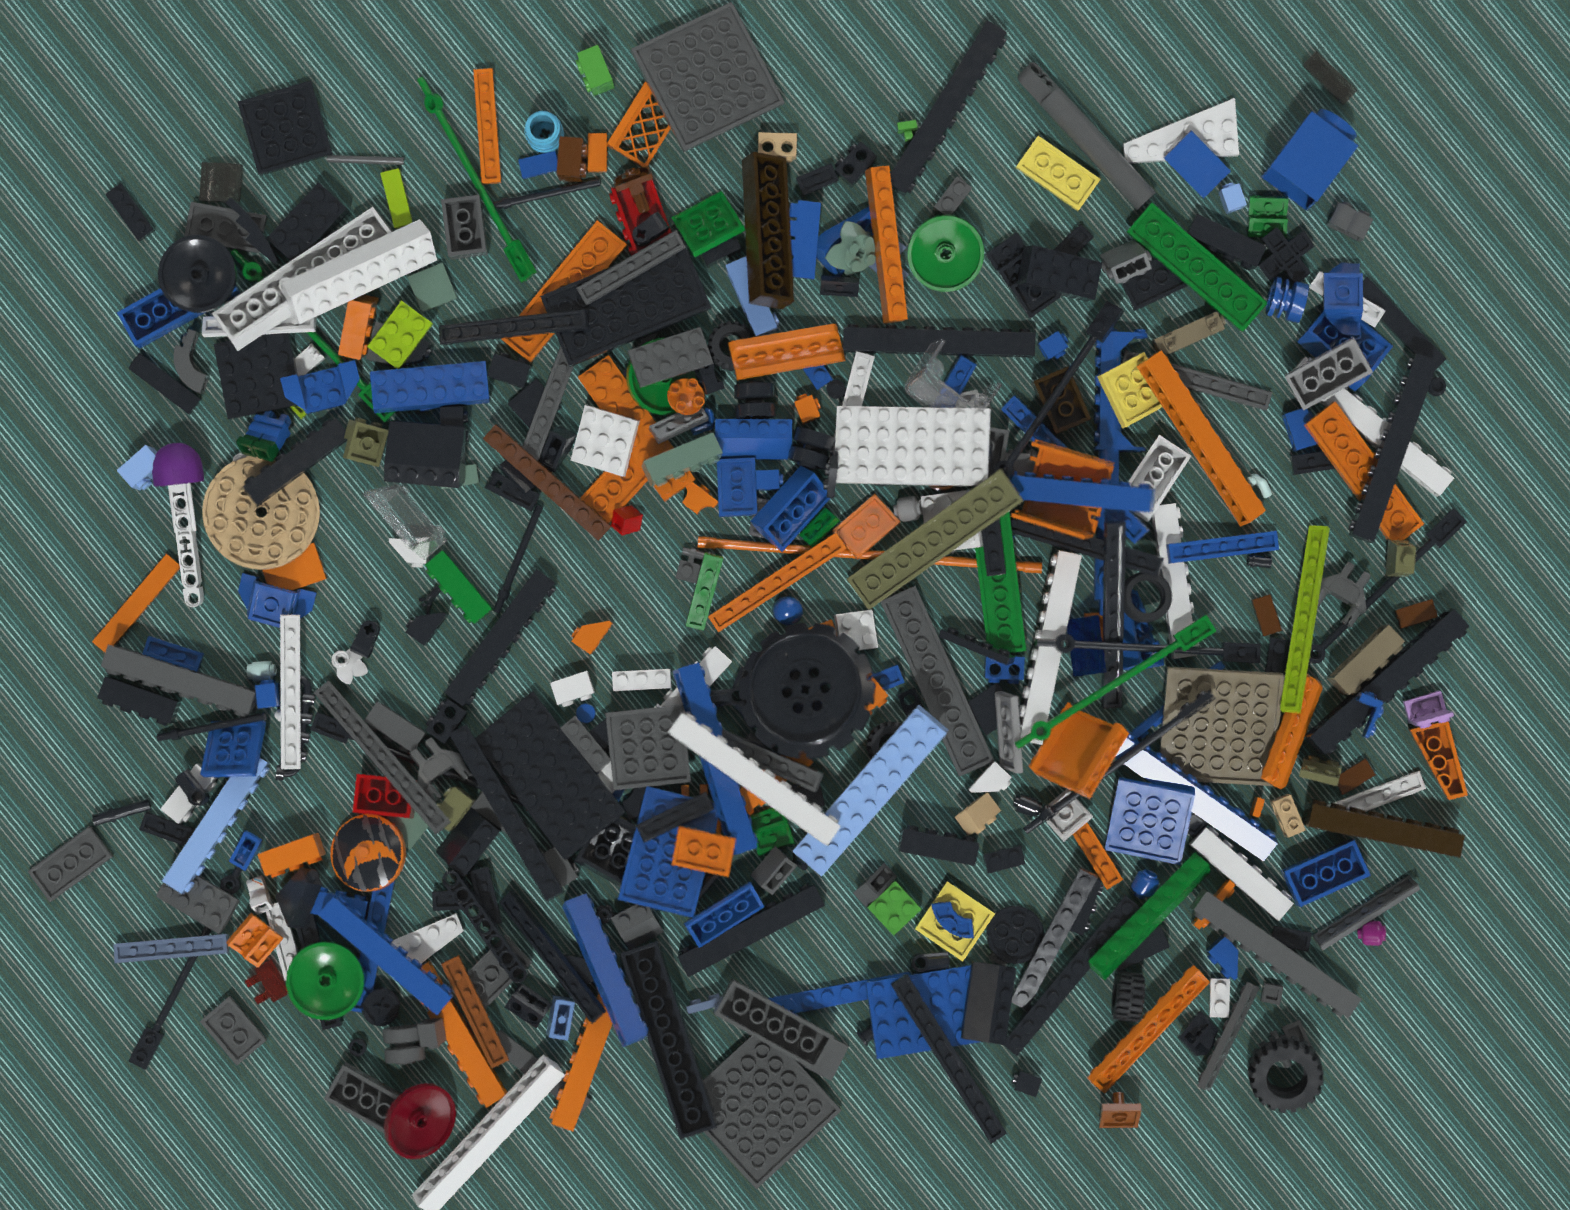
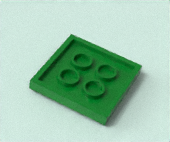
M722 191L671 217L694 257L745 231L744 225Z

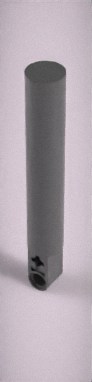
M1030 62L1018 75L1019 82L1136 210L1141 208L1156 191L1038 64Z

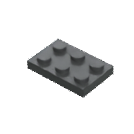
M231 996L200 1021L236 1065H239L267 1041V1038Z

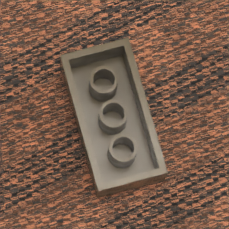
M1381 625L1326 679L1342 695H1354L1361 689L1360 684L1365 680L1369 681L1375 675L1374 671L1377 668H1382L1389 662L1387 658L1390 655H1396L1403 648L1402 644L1405 641L1390 625Z

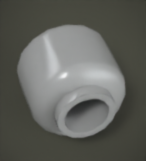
M916 496L900 497L897 500V505H894L895 516H898L902 522L918 520L920 515L923 514L921 500H918Z

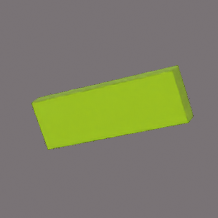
M400 169L381 172L394 228H401L413 223Z

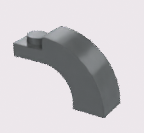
M188 329V333H185L182 338L183 347L175 345L174 365L180 379L189 388L204 395L210 377L200 373L194 365L193 353L199 333Z

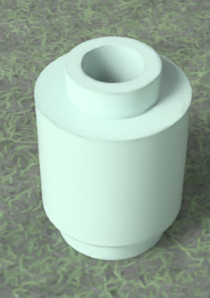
M272 661L252 662V664L247 665V677L249 680H273V677L277 674L276 665Z

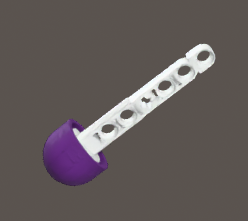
M171 443L163 446L155 454L152 470L153 485L168 486L181 580L185 587L183 589L184 601L187 606L196 607L203 603L204 593L203 587H200L202 578L195 532L197 529L191 483L204 481L203 466L199 454L192 447L183 443ZM179 498L185 500L186 506L184 508L178 506ZM182 517H185L188 520V526L186 528L182 527L180 524V519ZM183 540H190V543H184ZM186 549H187V550H189V549L192 550V551H189V552L184 553V550H186ZM187 555H190L193 558V564L191 566L187 565L185 562V557ZM189 574L195 576V584H190L188 582L187 578ZM192 593L198 596L197 603L191 602L190 595Z

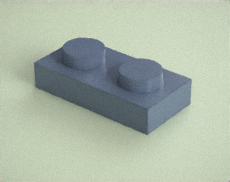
M717 993L708 996V1000L701 1001L700 998L689 1001L690 1005L686 1006L688 1014L716 1007L721 996Z

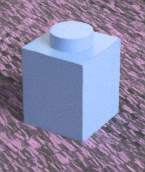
M1231 182L1222 186L1223 189L1219 191V196L1226 214L1242 209L1247 205L1239 183L1234 185Z

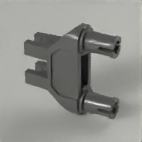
M1347 562L1340 574L1322 579L1318 608L1326 595L1331 594L1350 606V610L1342 619V622L1345 625L1348 622V627L1352 628L1360 614L1366 612L1363 589L1369 582L1371 575L1364 571L1357 583L1351 581L1348 578L1353 572L1355 565Z
M431 737L425 742L426 748L432 754L430 758L425 760L417 749L410 752V757L419 768L417 783L436 803L437 800L439 801L442 798V795L433 786L434 780L451 768L457 771L463 781H466L473 774L463 762L464 759L460 753L440 749Z

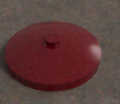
M431 1083L417 1084L402 1092L390 1106L385 1119L384 1134L389 1147L406 1159H421L436 1152L447 1141L454 1128L456 1108L452 1097L444 1089Z

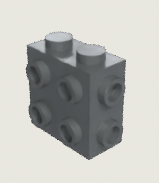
M1134 239L1100 254L1102 271L1106 273L1109 280L1113 279L1116 284L1125 283L1130 278L1143 275L1152 269L1150 253L1148 250L1145 251L1144 246L1138 244Z

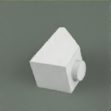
M389 538V543L407 563H412V567L423 568V564L428 563L430 541Z
M993 761L968 790L971 793L996 792L1001 789L1004 791L1011 784V781H1009L1011 776Z

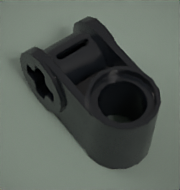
M656 212L634 228L633 240L637 245L645 246L655 238L663 235L670 227L659 212ZM638 233L644 234L645 238H638Z
M370 620L365 621L361 625L350 651L368 659L380 633L379 625ZM367 626H372L375 629L374 633L370 632L368 635Z

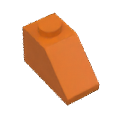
M605 621L583 625L581 628L577 627L571 635L573 637L571 642L592 655L613 623Z

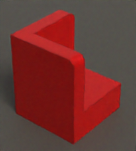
M631 505L613 510L611 527L622 536L637 532L641 528L643 514Z

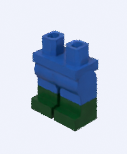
M265 411L263 415L256 414L244 437L239 436L236 441L241 453L273 462L285 443L286 438L291 434L288 429L292 422L290 417L281 414L277 420L275 413L272 411Z

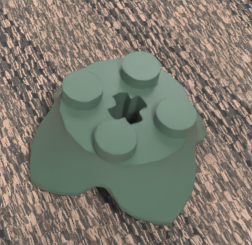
M845 221L840 231L841 243L831 247L825 259L831 266L843 269L846 275L851 276L875 263V244L869 231L865 232L857 223Z

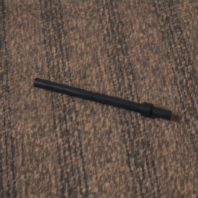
M598 178L518 197H505L500 201L492 203L496 209H508L517 204L600 186V181Z
M539 505L535 506L503 587L498 591V599L493 609L496 613L500 614L505 600H508L510 595L508 592L543 510V507Z
M264 712L185 729L175 728L171 729L170 732L157 734V740H179L184 736L263 721L267 719V716Z

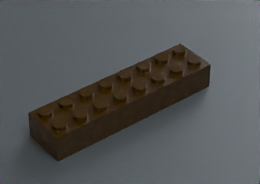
M753 151L742 159L749 304L784 309L794 302L786 158Z
M1312 799V802L1306 801L1302 819L1303 825L1458 858H1461L1465 835L1461 834L1459 829L1444 826L1441 829L1440 825L1428 822L1422 825V822L1406 818L1405 822L1403 818L1387 814L1386 818L1384 814L1370 810L1366 814L1365 810L1350 807L1349 810H1346V806L1331 803V806H1327V802Z

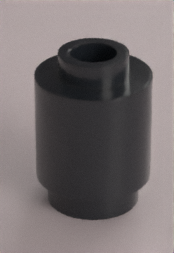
M1023 793L1020 796L1016 795L1013 802L1016 812L1030 817H1038L1039 810L1043 804L1039 802V799Z

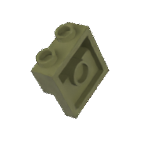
M355 417L354 421L349 419L344 436L348 440L343 458L379 467L389 430L383 429V424L371 421V425L366 424L367 420Z
M1316 755L1304 756L1299 777L1337 786L1343 765H1339V761L1332 759L1327 761L1320 760V757Z

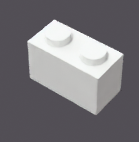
M588 671L550 683L557 705L562 704L563 707L574 704L573 700L578 698L581 701L592 698L591 694L595 693Z

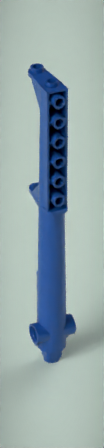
M1113 328L1104 343L1098 340L1095 343V347L1098 348V355L1095 356V367H1098V374H1095V386H1098V393H1095L1094 403L1097 405V412L1094 414V424H1097V431L1094 432V443H1097V446H1094L1093 451L1098 452L1099 458L1114 463L1111 479L1104 478L1103 480H1111L1112 484L1119 485V452L1142 453L1146 452V448L1134 447L1121 433V425L1097 376L1121 364V350L1132 339L1148 338V334L1144 329H1136L1134 332H1117V329ZM1101 511L1100 517L1096 516V519L1099 521L1095 537L1104 540L1105 522L1112 521ZM1095 558L1094 600L1099 601V615L1103 616L1104 583L1102 579L1104 576V561Z

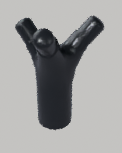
M437 585L427 596L419 598V602L424 601L422 605L426 606V615L430 614L432 603L441 592Z
M793 853L792 861L801 870H806L808 868L807 863L801 861Z

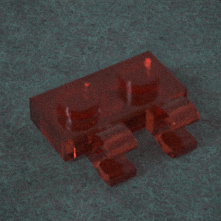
M272 959L259 966V968H255L254 970L257 974L245 981L248 988L261 981L266 989L264 993L254 998L257 1005L269 998L272 1002H275L288 995L286 983Z

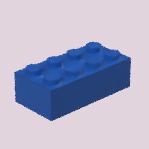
M1352 839L1280 870L1296 906L1299 907L1371 876L1355 840Z

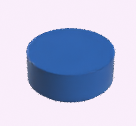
M582 704L576 711L577 718L583 723L591 722L596 715L594 707L590 704Z

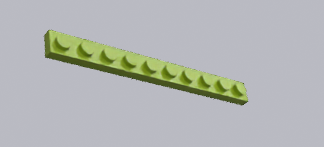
M1309 525L1280 711L1301 713L1330 531L1328 526Z

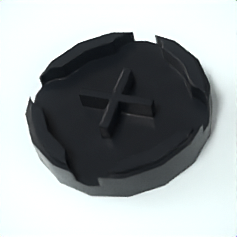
M384 987L375 988L364 996L361 1003V1012L370 1024L386 1026L397 1018L400 1002L393 991Z

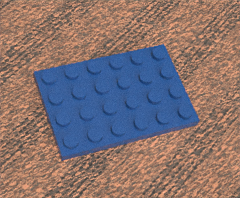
M647 786L637 824L693 797ZM711 802L714 808L713 811L681 826L715 833L719 817L714 803ZM636 827L618 900L694 918L705 872L672 865L679 827L646 843L643 842Z
M971 965L908 975L953 1047L980 1042L961 1039ZM902 976L865 982L876 1059L931 1050L890 985Z

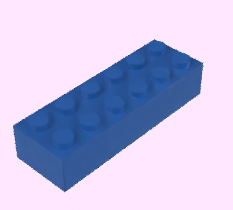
M236 285L227 301L240 294ZM161 288L117 312L134 345L140 349L204 314L187 312L173 305L163 294Z
M486 361L370 371L374 413L490 403Z

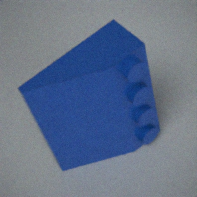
M1323 311L1297 341L1316 358L1354 337L1373 372L1393 347L1363 320H1360V336L1341 335L1325 317ZM1371 374L1349 385V387L1356 391L1367 381Z

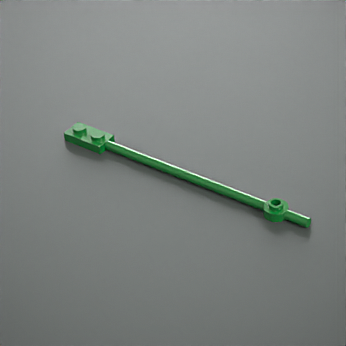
M424 77L418 78L417 82L426 96L424 99L426 110L429 113H435L489 211L507 244L503 251L520 282L527 281L537 273L520 240L513 241L442 111L443 100L441 96L437 93H432Z
M237 249L231 252V255L243 267V275L248 281L260 282L264 279L263 269L258 263L248 262ZM256 269V275L252 276L250 274L251 270ZM306 332L337 365L345 363L317 332ZM360 378L357 386L362 391L358 395L373 410L371 382L367 385ZM396 412L376 414L386 423Z
M1204 615L1173 635L1176 641L1048 722H1035L1031 726L1030 733L1014 743L1016 748L1020 749L1034 739H1047L1050 736L1051 728L1179 647L1185 652L1215 633L1216 629L1208 616ZM1038 727L1043 729L1042 734L1037 733Z

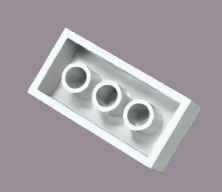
M1159 435L1128 481L1134 487H1138L1140 483L1150 484V488L1156 489L1154 511L1151 513L1131 512L1148 522L1191 458V455Z

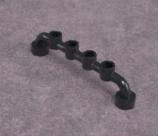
M300 675V683L304 685L301 708V763H306L307 751H303L304 743L308 744L310 732H306L307 724L311 725L313 713H309L310 705L314 706L315 694H311L312 684L306 676ZM277 765L275 780L283 781L284 777H292L300 769L285 770L281 769V765Z

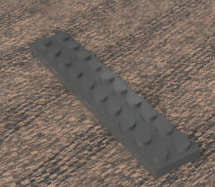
M916 586L882 600L880 603L930 714L948 729L942 741L958 776L960 777L993 762L994 759Z

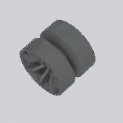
M417 1024L382 1029L383 1042L395 1045L384 1049L385 1063L402 1065L426 1059L425 1047H421L420 1044H414V1041H419Z

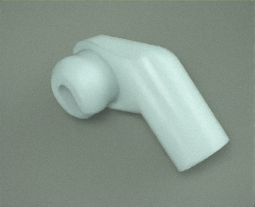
M1251 474V476L1247 477V482L1251 486L1256 484L1259 487L1263 498L1272 495L1269 485L1264 478L1258 474Z

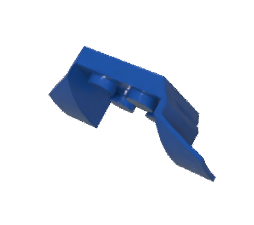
M1341 262L1331 271L1323 274V312L1325 317L1341 335H1361L1363 273H1360V264Z
M353 360L318 372L301 376L296 374L280 378L284 396L302 408L306 414H311L345 405L360 378L356 362Z
M242 573L238 592L247 608L249 620L280 628V615H300V618L313 610L317 592L302 588L297 592L258 582L259 577Z

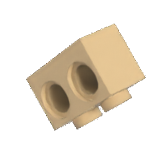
M758 133V153L786 158L787 163L796 160L797 133ZM765 144H771L773 150L765 152L762 147ZM785 144L792 146V150L788 153L781 149Z
M1285 794L1269 801L1284 837L1289 838L1306 831L1290 794Z

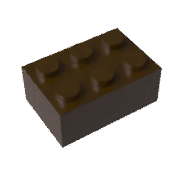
M1069 366L1031 383L1041 408L1069 369ZM1073 377L1046 415L1050 429L1055 435L1091 420Z

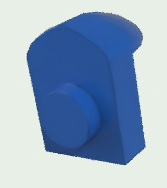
M704 409L709 417L708 421L690 429L693 436L713 429L715 415L711 409Z

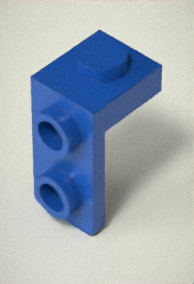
M1367 691L1364 694L1358 693L1355 699L1358 702L1373 707L1362 733L1364 738H1369L1370 735L1374 734L1377 727L1375 725L1376 719L1381 717L1384 707H1382L1383 702L1375 699L1376 695Z

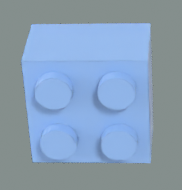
M145 445L117 469V472L131 488L145 490L152 484L153 461L157 451Z

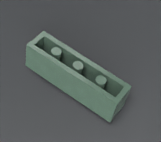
M712 432L644 460L641 467L650 486L657 485L659 487L666 484L667 480L671 478L679 479L683 477L685 472L690 470L696 472L702 468V465L717 463L720 461L719 458H721L723 452Z

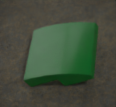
M1249 196L1248 237H1264L1275 227H1278L1286 238L1288 224L1287 196Z
M774 808L750 816L752 831L758 839V843H756L758 856L769 853L775 846L781 849L795 844L786 817Z

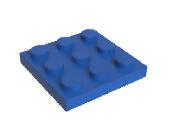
M263 720L209 731L200 775L203 777H256L266 722Z

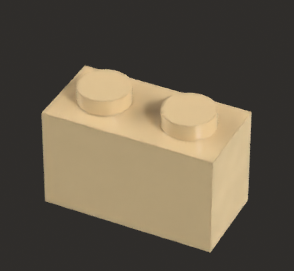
M987 792L968 805L955 818L969 836L974 832L976 834L982 832L986 828L985 824L989 825L997 819L996 815L1001 810Z

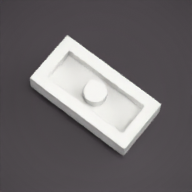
M1210 978L1209 1017L1229 1018L1230 979Z

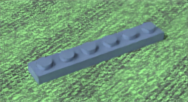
M228 934L113 944L115 963L226 954L230 953L229 946L226 943L229 938Z

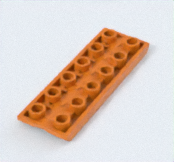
M837 324L734 340L728 343L737 380L846 361Z
M1309 674L1306 677L1301 713L1284 712L1280 728L1275 735L1274 744L1269 751L1268 760L1262 769L1261 779L1278 789H1282L1287 785L1323 689L1321 682Z

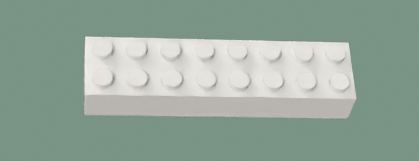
M419 219L282 282L290 312L297 322L301 324L437 261L431 233Z

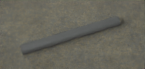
M328 155L327 162L404 165V157Z

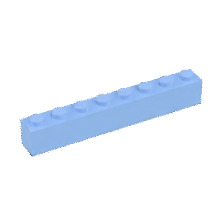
M261 758L259 759L256 777H230L162 882L181 894L192 889L195 884L192 881L196 875L200 876L205 869L203 864L207 858L210 860L215 854V846L218 842L222 843L227 833L225 831L228 826L232 827L238 818L236 814L247 805L248 800L246 799L249 794H254L259 786L257 782L260 777L264 778L270 769L268 768V762Z

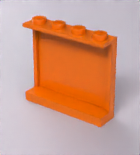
M1067 702L1066 706L1061 710L1060 714L1068 708L1072 707V705L1069 702ZM1078 711L1051 728L1050 736L1043 741L1028 767L1036 775L1090 799L1129 733L1119 723L1113 725L1085 712Z

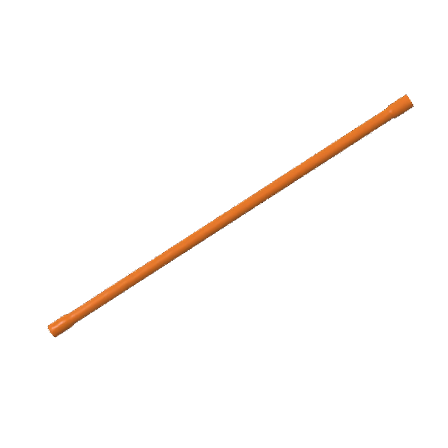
M698 536V548H722L788 554H803L812 548L809 545L789 544L781 552L769 542ZM848 549L835 556L856 559ZM868 550L859 559L873 560L885 551ZM945 556L933 565L977 568L976 558ZM1016 561L1017 571L1042 573V562Z

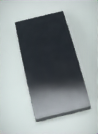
M1015 232L986 252L985 256L1027 316L1032 318L1061 298V295L1017 285L1023 249L1026 245L1018 233Z

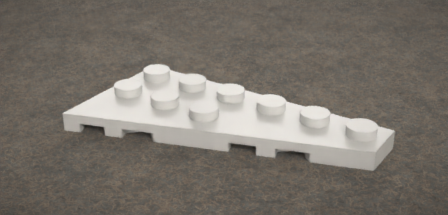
M1235 98L1124 143V158L1130 164L1166 161L1163 157L1190 130L1217 157L1238 156Z

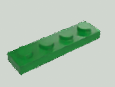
M704 552L685 626L704 631L723 562L722 556Z

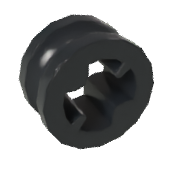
M356 1038L349 1044V1052L353 1056H361L367 1050V1043L361 1038ZM355 1042H357L359 1045L362 1044L363 1048L360 1049L361 1052H358V1050L353 1049V1047L355 1046Z

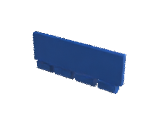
M798 200V204L790 203L789 216L796 218V221L790 220L791 237H795L794 240H791L793 277L815 278L820 202Z

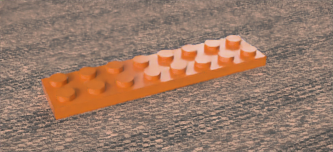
M597 220L519 316L547 313L540 296L609 268L627 244ZM555 333L503 338L501 340L531 363Z
M609 355L578 376V379L599 409L640 421L631 453L640 467L644 460L674 449L669 440L660 444L657 443L649 430V426L655 424L656 421L648 411L641 408L634 401L628 390L627 380ZM691 471L685 472L683 477L679 479L671 478L667 480L666 484L659 487L654 485V488L666 502L696 479Z
M1334 401L1306 422L1304 426L1356 498L1361 501L1363 495L1360 494L1364 483H1367L1369 478L1367 476L1370 465L1374 464L1376 458H1373V452ZM1395 484L1379 529L1387 540H1405L1424 523Z
M1194 965L1187 969L1183 977L1170 987L1169 992L1165 996L1158 999L1152 1010L1144 1014L1143 1019L1131 1028L1130 1033L1117 1043L1116 1048L1104 1057L1098 1067L1092 1069L1087 1078L1105 1094L1210 981Z

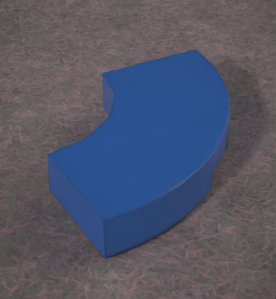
M950 901L931 903L935 918L945 930L958 937L974 938L971 918H963L953 910Z

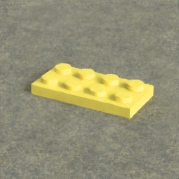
M1037 136L1016 166L1019 171L1076 211H1079L1101 180L1040 136Z

